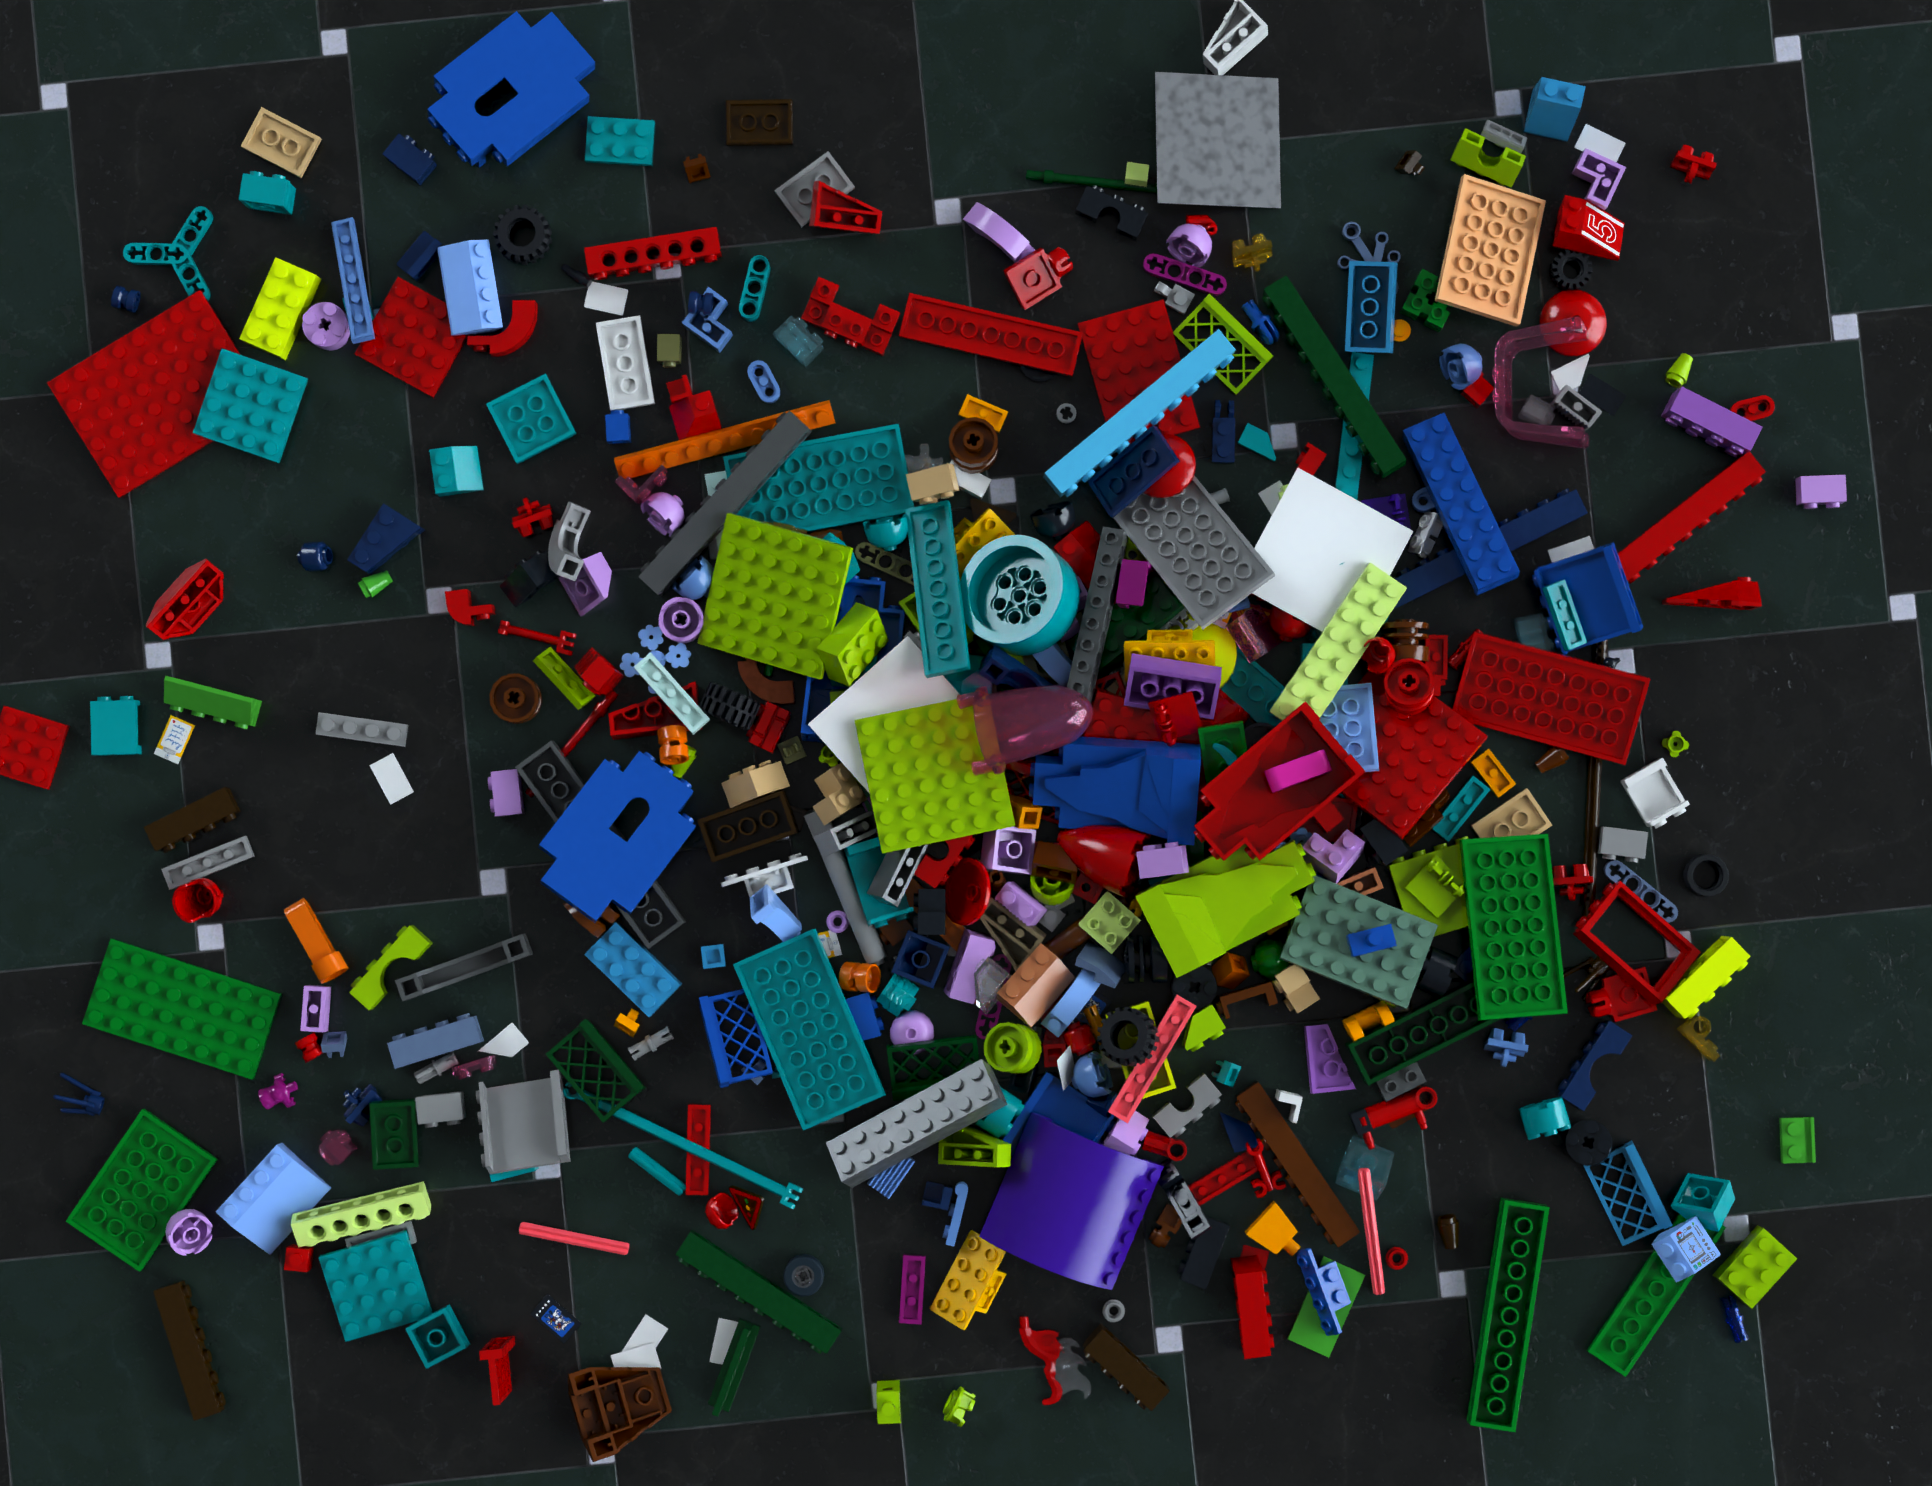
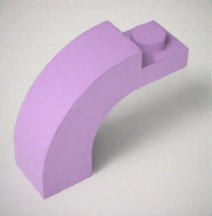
M978 202L963 218L976 233L998 246L1014 263L1035 251L1029 244L1030 242L1019 231L995 212Z

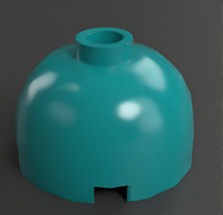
M899 514L876 519V522L870 523V520L863 522L867 540L875 547L884 548V551L897 549V545L902 543L908 534L906 514H903L902 517Z

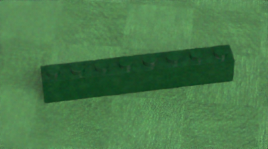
M694 1230L690 1231L675 1254L679 1257L678 1261L687 1267L692 1265L698 1269L697 1273L705 1279L712 1278L716 1281L715 1285L725 1292L730 1290L736 1294L734 1298L743 1304H746V1302L754 1306L753 1310L763 1317L768 1315L773 1319L772 1323L781 1329L784 1327L792 1331L791 1335L799 1341L806 1340L811 1344L809 1347L819 1354L822 1351L827 1354L842 1331L840 1326Z

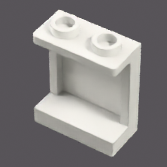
M1663 758L1656 759L1620 780L1646 826H1654L1655 829L1667 823L1666 818L1674 815V817H1677L1686 812L1685 807L1690 805L1688 800L1685 801L1667 771V764Z

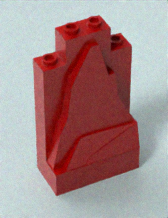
M1305 701L1200 790L1202 793L1200 799L1207 807L1212 805L1214 809L1194 825L1196 830L1193 833L1201 842L1206 840L1211 846L1208 851L1216 860L1219 858L1223 861L1245 844L1247 847L1244 851L1252 860L1257 858L1260 861L1360 777L1365 770L1351 754H1348L1320 722V717ZM1325 750L1333 771L1272 793L1264 771L1311 753Z

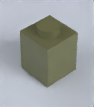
M657 334L658 363L662 364L664 368H675L676 364H681L682 337L680 334Z

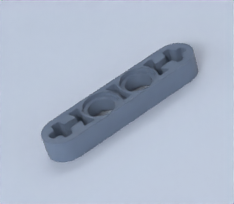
M1611 860L1605 864L1603 868L1604 875L1612 883L1618 882L1621 877L1617 874L1611 876V869L1609 867L1618 865V872L1622 875L1625 872L1628 873V875L1623 877L1622 883L1626 885L1629 878L1636 879L1638 886L1633 892L1644 901V895L1647 892H1652L1655 895V902L1648 906L1653 909L1662 900L1663 903L1660 905L1666 909L1670 907L1672 916L1664 918V912L1660 908L1656 909V913L1668 923L1673 922L1677 918V907L1626 865L1618 860Z

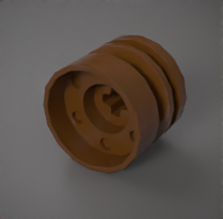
M1397 619L1383 623L1381 626L1382 630H1391V633L1382 634L1381 637L1391 640L1396 653L1394 663L1406 658L1429 662V647L1418 645V640L1429 638L1428 634L1419 633V630L1429 629V623L1414 619Z

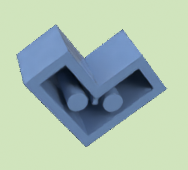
M708 287L703 295L705 293L714 294L711 316L704 315L702 312H697L696 314L689 313L682 324L687 330L720 353L733 336L728 328L717 321L728 306V302Z

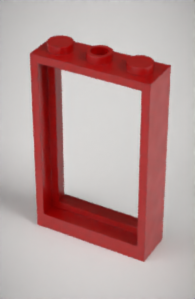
M1621 881L1614 884L1609 883L1602 890L1601 893L1604 895L1601 899L1595 900L1590 905V913L1586 917L1580 918L1576 923L1577 929L1573 935L1651 1004L1662 1003L1701 952ZM1617 896L1680 951L1679 955L1654 987L1590 932Z

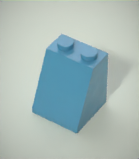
M1541 77L1532 90L1524 133L1567 142L1581 110L1586 86Z

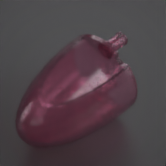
M1060 685L1020 688L988 694L987 688L982 686L978 687L975 692L957 695V703L960 709L973 706L976 733L985 759L972 762V771L975 776L989 772L1001 774L1005 771L1006 764L1033 757L1070 744L1086 731L1093 717L1092 704L1084 695L1074 689Z

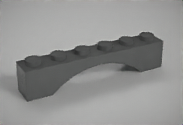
M525 933L397 979L395 983L403 1002L533 955Z

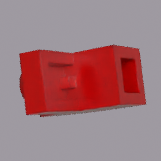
M468 589L445 591L449 614L454 620L463 625L475 626L474 617L477 620H488L490 615H496L495 606L492 604L472 606L471 591Z

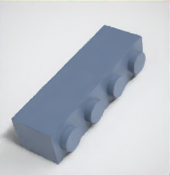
M470 1013L457 1016V1022L450 1024L448 1020L435 1023L436 1028L427 1030L426 1026L413 1030L414 1035L406 1037L405 1033L393 1036V1041L387 1043L394 1068L403 1067L483 1042L484 1039L477 1015L470 1017Z

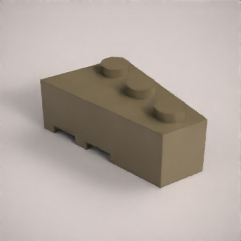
M993 893L980 919L1016 971L1041 944L1047 934L1035 925L1026 926V923L1019 920V917L1016 918V915H1012L1009 909H1005L1002 903H999L998 900L995 901L996 895Z

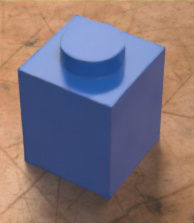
M613 410L611 414L605 415L608 444L631 443L630 416L628 413L624 414V410Z

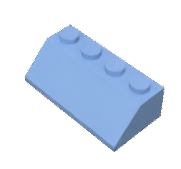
M489 239L468 240L438 247L451 336L494 333L501 329L503 325Z

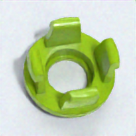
M961 1386L957 1391L953 1390L943 1408V1414H945L944 1421H950L957 1424L958 1427H962L965 1423L963 1419L965 1410L972 1411L975 1400H973L975 1395L968 1393Z

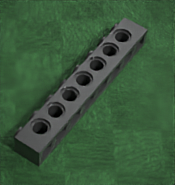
M1104 526L1102 529L1065 692V699L1069 705L1091 708L1118 588L1121 563L1125 557L1129 539L1126 531L1122 529Z

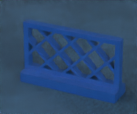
M744 989L711 997H699L698 1004L720 1088L728 1087L729 1084L773 1074L765 1039L754 1013L752 1014L748 1011L751 1007L750 1004L744 1009L734 1003L738 996L746 995ZM723 1000L729 1006L725 1013L722 1014L715 1010L713 1002ZM732 1006L743 1012L738 1022L726 1016ZM746 1014L755 1021L751 1030L740 1025ZM723 1020L735 1025L729 1036L720 1031V1025ZM737 1028L748 1033L743 1044L732 1038ZM751 1035L760 1040L761 1045L757 1051L745 1046ZM729 1041L740 1047L735 1057L726 1053L725 1047ZM743 1049L754 1055L748 1065L737 1059ZM756 1057L765 1061L766 1070L757 1071L751 1067ZM735 1062L746 1068L741 1076L732 1078L730 1069Z

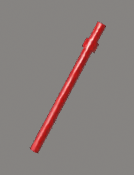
M612 690L601 703L598 702L593 707L594 711L562 747L561 751L566 757L600 716L603 717L608 712L607 708L618 696L616 692ZM529 787L525 793L533 797L534 793Z

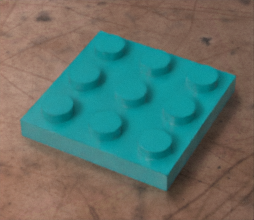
M546 373L486 404L517 464L577 434Z

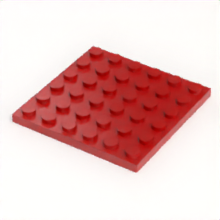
M1368 671L1358 684L1372 683L1379 771L1364 772L1345 788L1341 794L1400 839H1403L1487 740L1488 735L1435 696H1433L1432 703L1426 710L1418 714L1405 715L1396 712L1389 706L1385 698L1384 677L1386 671L1380 674Z

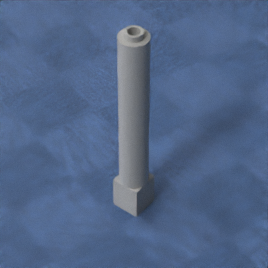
M816 812L804 816L813 839L814 836L834 827L832 822L824 826ZM843 849L822 857L866 963L876 964L877 966L885 963L884 958L888 957L875 926L868 927Z

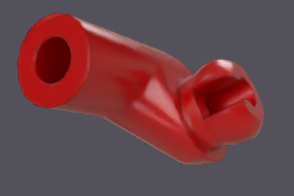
M1208 215L1186 216V224L1201 225L1209 235L1216 234L1218 230L1217 225Z

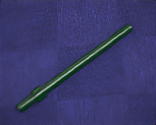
M1027 170L1026 179L1041 180L1047 184L1059 182L1157 193V184L1147 183V187L1124 184V180L1053 173V170H1045L1044 172Z

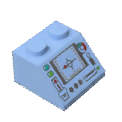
M1696 1216L1658 1234L1652 1243L1653 1248L1676 1283L1697 1273L1720 1256V1252Z

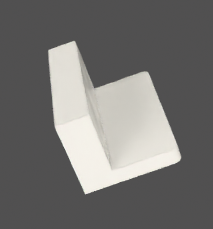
M954 465L959 489L982 500L992 480L980 473L970 474L963 472Z
M1276 1089L1275 1099L1291 1104L1288 1120L1297 1124L1303 1097L1296 1093Z

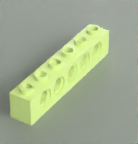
M423 1181L292 1214L290 1225L298 1248L303 1246L312 1247L319 1242H331L347 1235L356 1236L364 1231H376L384 1226L400 1225L412 1219L421 1220L430 1215L431 1202ZM401 1204H409L410 1207H403ZM386 1209L389 1212L383 1213L379 1210ZM357 1215H365L366 1218H360ZM336 1220H342L345 1223H337ZM318 1225V1226H321L322 1228H321V1229H316V1228L313 1227V1226Z

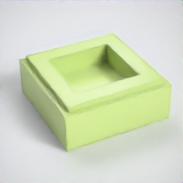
M1127 162L1124 184L1147 187L1149 165Z

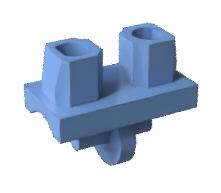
M1493 1028L1484 1043L1483 1050L1493 1051V1058L1500 1060V1066L1506 1067L1508 1061L1516 1062L1517 1056L1524 1057L1525 1052H1528L1529 1046L1525 1045L1524 1033L1513 1032L1511 1034V1042L1503 1041L1504 1030Z

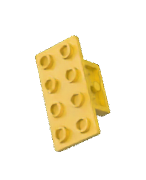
M990 508L974 523L964 517L954 528L960 580L965 567L978 550L997 538L1015 535Z
M1193 629L1148 630L1146 641H1124L1125 682H1127L1132 653L1215 666V641L1193 640Z
M970 1230L930 1307L931 1311L962 1330H966L975 1311L987 1313L1006 1276L1005 1272L997 1269L1006 1251L979 1237L980 1234L974 1230Z

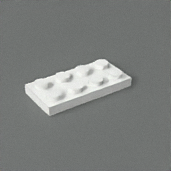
M640 315L597 322L596 328L610 411L655 404Z

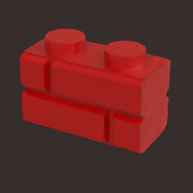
M768 701L765 705L761 704L756 715L759 719L756 725L752 724L746 734L749 737L748 742L774 753L792 713Z

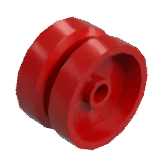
M1406 658L1400 659L1388 668L1384 677L1385 698L1389 706L1398 713L1413 715L1426 710L1432 703L1434 696L1433 674L1425 663L1417 659Z

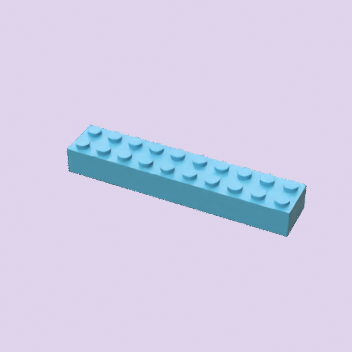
M1218 329L1044 473L1043 478L1060 498L1064 494L1066 497L1070 496L1077 490V483L1081 480L1084 483L1095 475L1094 469L1098 466L1101 469L1113 459L1111 455L1115 452L1120 454L1130 445L1129 441L1133 437L1136 440L1148 430L1146 427L1150 423L1156 425L1164 418V412L1167 409L1171 412L1181 404V398L1184 395L1189 397L1200 387L1198 384L1202 380L1204 383L1208 382L1217 373L1216 369L1219 366L1223 369L1231 363L1236 349Z

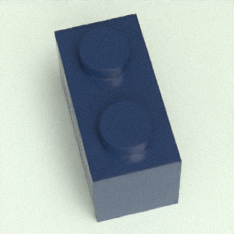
M398 133L382 155L421 186L437 166L433 161L435 156L425 148L422 151L416 147L417 142L410 136L406 135L403 137Z

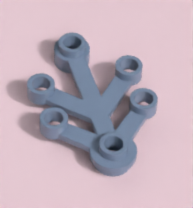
M1356 222L1346 223L1342 229V235L1346 240L1352 241L1363 260L1381 262L1385 245L1389 240L1388 234L1385 232L1376 234L1374 239L1376 246L1372 256L1359 236L1361 233L1360 226ZM1353 229L1355 231V234L1353 236H1349L1347 234V230ZM1383 235L1385 242H1379L1378 236ZM1396 250L1390 251L1386 257L1387 262L1398 263L1401 259L1400 253ZM1343 255L1338 259L1337 266L1341 270H1346L1349 268V261L1358 260L1350 259L1348 256ZM1390 255H1397V261H1392ZM1342 259H1346L1348 261V265L1342 266L1340 264V261ZM1397 283V286H1396V294H1397L1398 289H1399L1398 283Z

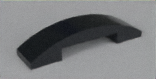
M1168 1158L1160 1163L1164 1168L1158 1182L1181 1218V1222L1191 1239L1194 1240L1212 1227L1173 1161Z

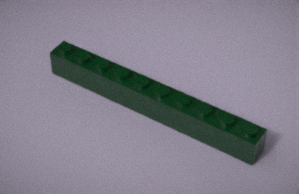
M1287 275L1264 288L1263 303L1267 309L1271 308L1275 313L1274 319L1280 328L1283 326L1286 330L1287 340L1299 350L1297 354L1302 363H1307L1311 370L1309 372L1316 383L1320 382L1323 387L1321 391L1327 401L1331 400L1333 402L1335 414L1339 419L1343 418L1347 426L1345 428L1351 438L1355 437L1359 442L1357 445L1363 456L1367 455L1370 459V467L1375 475L1379 474L1383 479L1405 466L1407 459Z

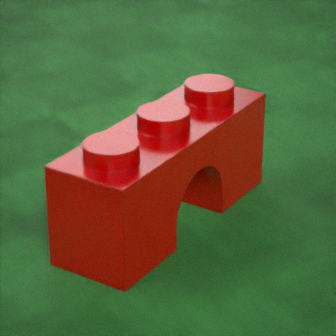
M969 835L945 840L949 847L948 855L945 858L938 859L927 853L914 875L935 889L938 885L943 887L950 877L947 874L951 866L956 868L963 858L959 854L963 848L968 850L975 838Z

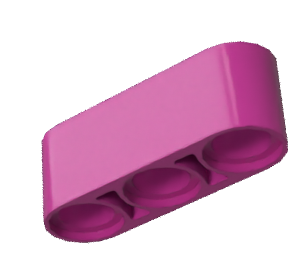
M1323 749L1264 771L1270 789L1274 793L1333 770Z

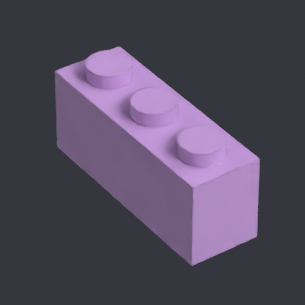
M968 929L964 930L944 988V993L949 998L974 1004L975 999L980 996V984L983 977H986L988 973V961L990 956H993L996 948L995 940L990 935Z

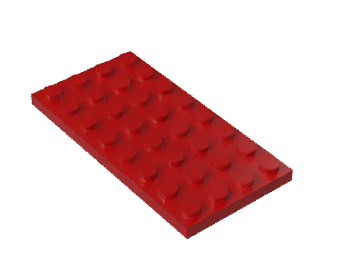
M1474 631L1452 709L1471 724L1626 765L1651 679Z

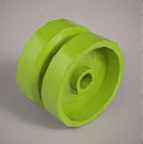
M1000 1023L989 1031L984 1042V1055L987 1062L994 1069L1007 1073L1021 1074L1030 1071L1039 1062L1042 1053L1038 1034L1032 1028L1022 1024Z

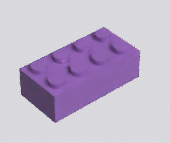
M1680 387L1672 393L1661 417L1666 419L1665 422L1674 427L1679 425L1686 429L1685 432L1694 437L1699 435L1706 439L1705 442L1713 447L1719 445L1725 448V452L1733 457L1742 456L1750 452L1763 428L1684 387Z
M1132 653L1125 689L1124 706L1149 709L1148 702L1192 691L1200 718L1214 720L1222 667Z

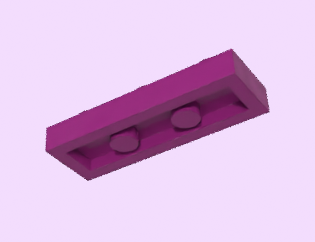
M903 1254L899 1323L922 1325L926 1256Z

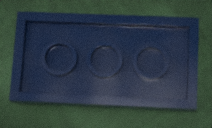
M1152 425L1087 482L1109 516L1115 517L1180 461L1158 427Z

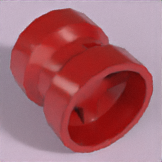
M315 1032L295 1043L296 1047L302 1050V1058L305 1063L324 1054L322 1053L321 1046L317 1043L318 1037Z

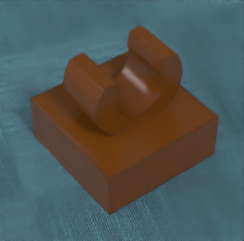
M698 154V158L691 160L689 157H686V161L683 163L689 183L711 177L705 156Z

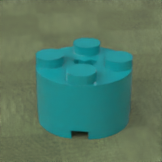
M1001 1088L1008 1105L976 1121L975 1125L992 1136L1003 1139L1013 1126L1010 1123L1011 1120L1020 1115L1025 1105L1022 1104V1100Z
M1562 1097L1543 1100V1102L1533 1103L1519 1109L1528 1140L1541 1137L1540 1133L1546 1137L1557 1134V1129L1558 1131H1563L1571 1128Z

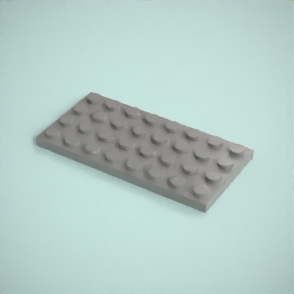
M1195 476L1183 491L1174 496L1155 498L1142 493L1120 513L1112 517L1119 527L1126 531L1131 542L1152 565L1156 573L1202 630L1275 576L1272 569Z

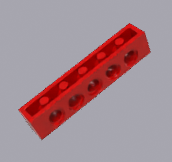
M717 227L584 248L588 275L590 278L594 277V280L607 279V275L616 274L617 277L627 276L630 274L629 272L637 270L638 273H647L652 271L651 268L656 267L666 270L673 268L675 264L681 263L682 266H691L696 264L695 261L700 260L710 263L722 257ZM695 243H702L704 245L703 250L698 253L692 251V246ZM672 247H681V253L678 256L670 255ZM651 250H658L659 256L652 260L648 258V253ZM630 253L637 254V260L633 263L626 262V257ZM607 257H614L615 263L612 266L607 267L604 265V260Z

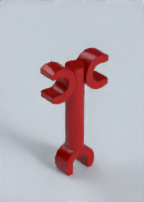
M1257 1138L1258 1146L1256 1148H1251L1248 1142L1245 1143L1247 1152L1254 1157L1262 1180L1255 1179L1251 1182L1253 1188L1261 1186L1260 1190L1255 1191L1256 1197L1261 1198L1266 1195L1267 1191H1272L1274 1188L1277 1190L1284 1189L1286 1184L1284 1181L1276 1182L1278 1178L1283 1177L1280 1171H1275L1270 1176L1262 1155L1263 1143Z

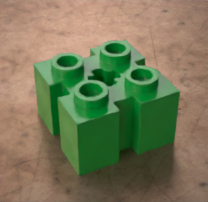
M1422 269L1411 288L1416 291L1415 294L1410 292L1399 313L1414 321L1419 316L1425 319L1424 326L1439 333L1450 314L1446 308L1451 309L1452 306L1435 301L1438 287L1436 280L1438 276ZM1426 297H1433L1435 303L1433 302L1432 305L1428 304L1429 300Z

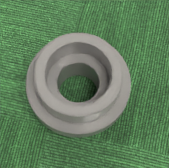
M1111 1299L1104 1304L1102 1313L1106 1320L1118 1322L1124 1317L1125 1308L1119 1300ZM1114 1306L1117 1307L1118 1312L1111 1314L1109 1309Z

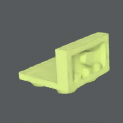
M1107 891L1078 925L1112 954L1141 920Z

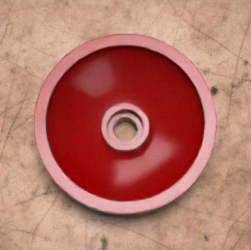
M1565 290L1557 293L1544 305L1539 318L1540 333L1545 343L1553 351L1571 357L1587 354L1596 348L1602 341L1607 326L1606 314L1600 302L1591 294L1581 290ZM1577 317L1579 324H1574L1572 318Z
M1162 434L1180 462L1144 491V494L1155 498L1171 497L1183 491L1192 481L1196 470L1195 455L1189 444L1178 436Z
M962 858L956 868L953 866L947 873L950 877L943 885V889H946V914L952 922L958 925H971L983 915L989 904L991 882L985 866L979 860Z

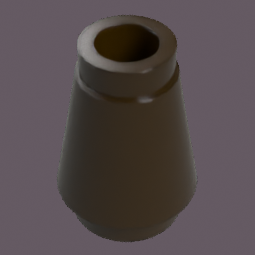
M1454 1214L1439 1216L1436 1225L1445 1249L1459 1247V1220L1456 1219Z

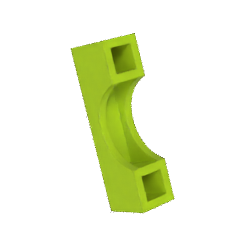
M409 925L408 928L406 926L402 927L396 934L398 939L393 944L389 942L382 949L381 953L383 955L378 961L374 959L366 967L368 972L363 978L359 976L351 984L353 989L349 993L368 1010H373L388 994L384 984V975L387 967L394 960L401 957L418 960L433 944L414 925Z

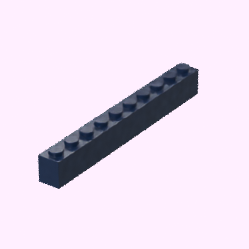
M1567 488L1556 494L1557 499L1550 502L1547 498L1536 504L1537 509L1530 512L1529 508L1516 514L1518 518L1512 521L1507 518L1497 523L1510 551L1586 515L1588 512L1577 490L1575 489L1570 492ZM1446 548L1436 553L1438 558L1432 561L1426 558L1416 563L1418 568L1411 571L1409 568H1406L1396 573L1398 577L1395 580L1407 587L1394 609L1465 575V570L1455 549L1450 551L1449 548Z

